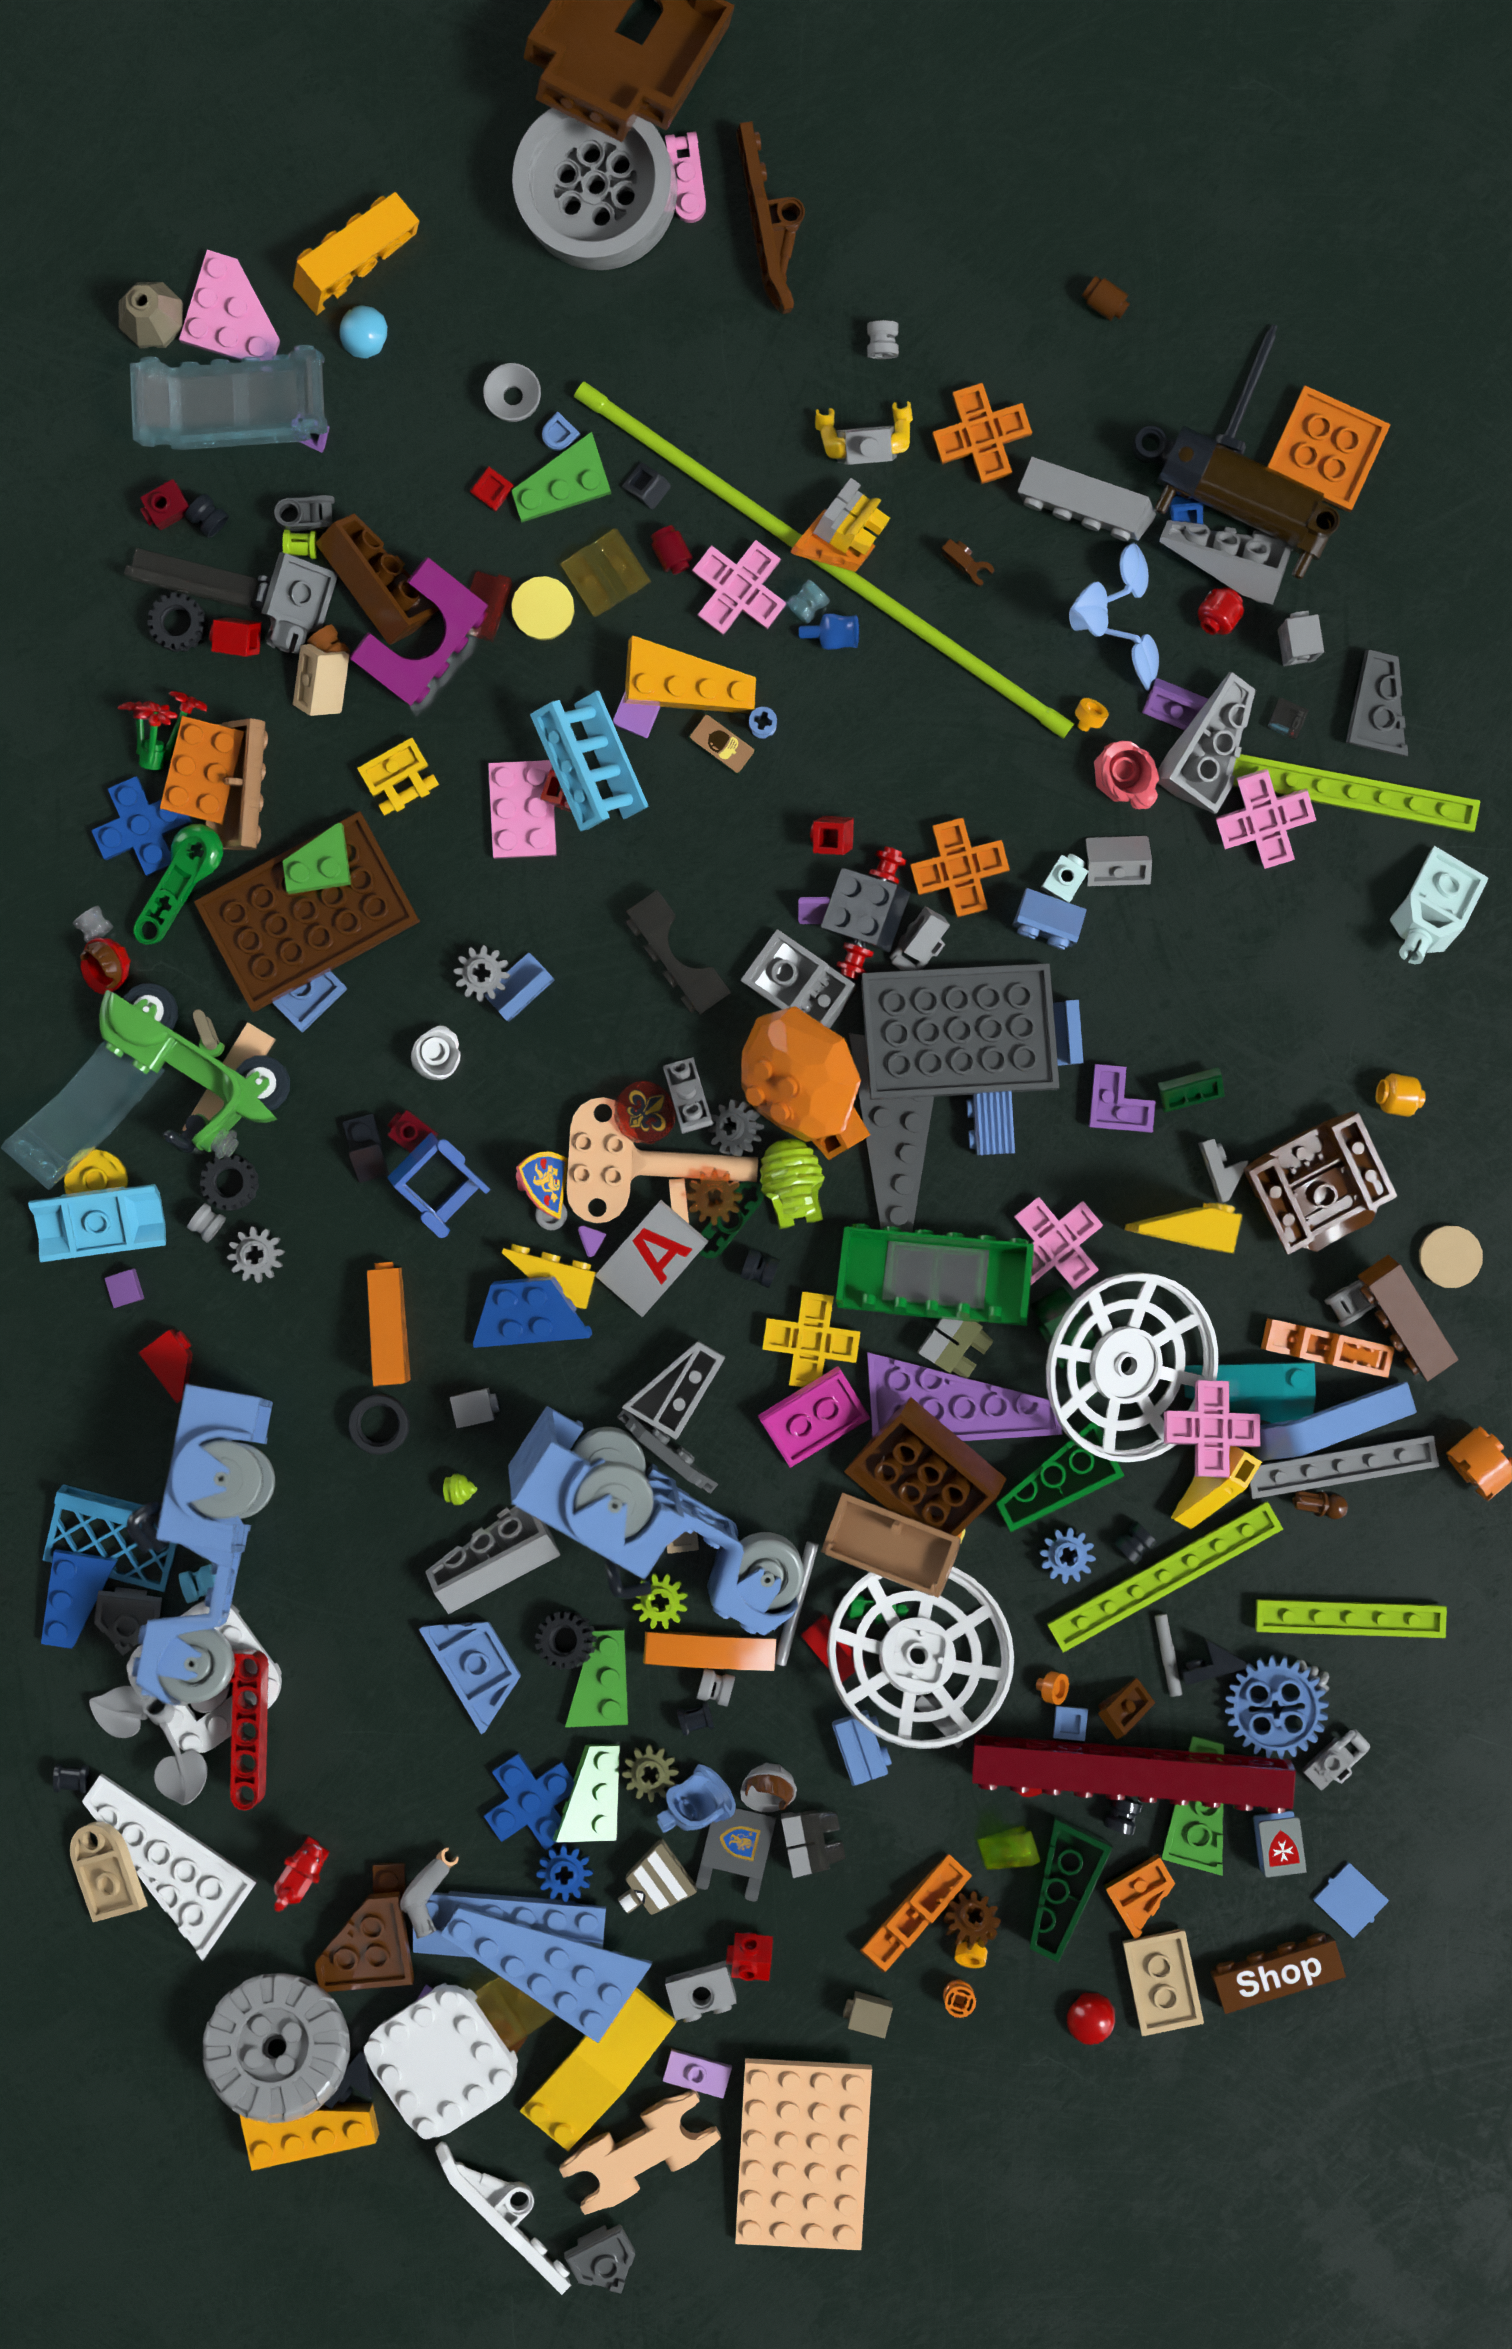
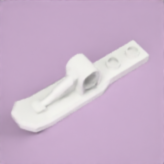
M441 2141L435 2147V2151L450 2184L562 2295L571 2286L567 2277L570 2272L559 2260L553 2263L545 2255L548 2250L537 2238L534 2237L530 2240L517 2227L519 2222L533 2208L534 2199L530 2187L524 2182H506L489 2174H482L465 2167L462 2162L455 2161L447 2143ZM520 2191L527 2194V2201L521 2206H515L510 2202L511 2196L516 2192Z

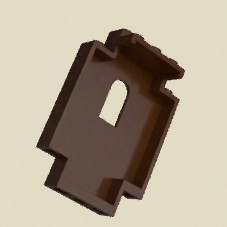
M551 0L527 38L523 58L545 69L539 81L536 100L620 142H623L638 116L667 130L727 31L735 5L725 0H654L662 8V14L643 45H640L615 32L636 0Z

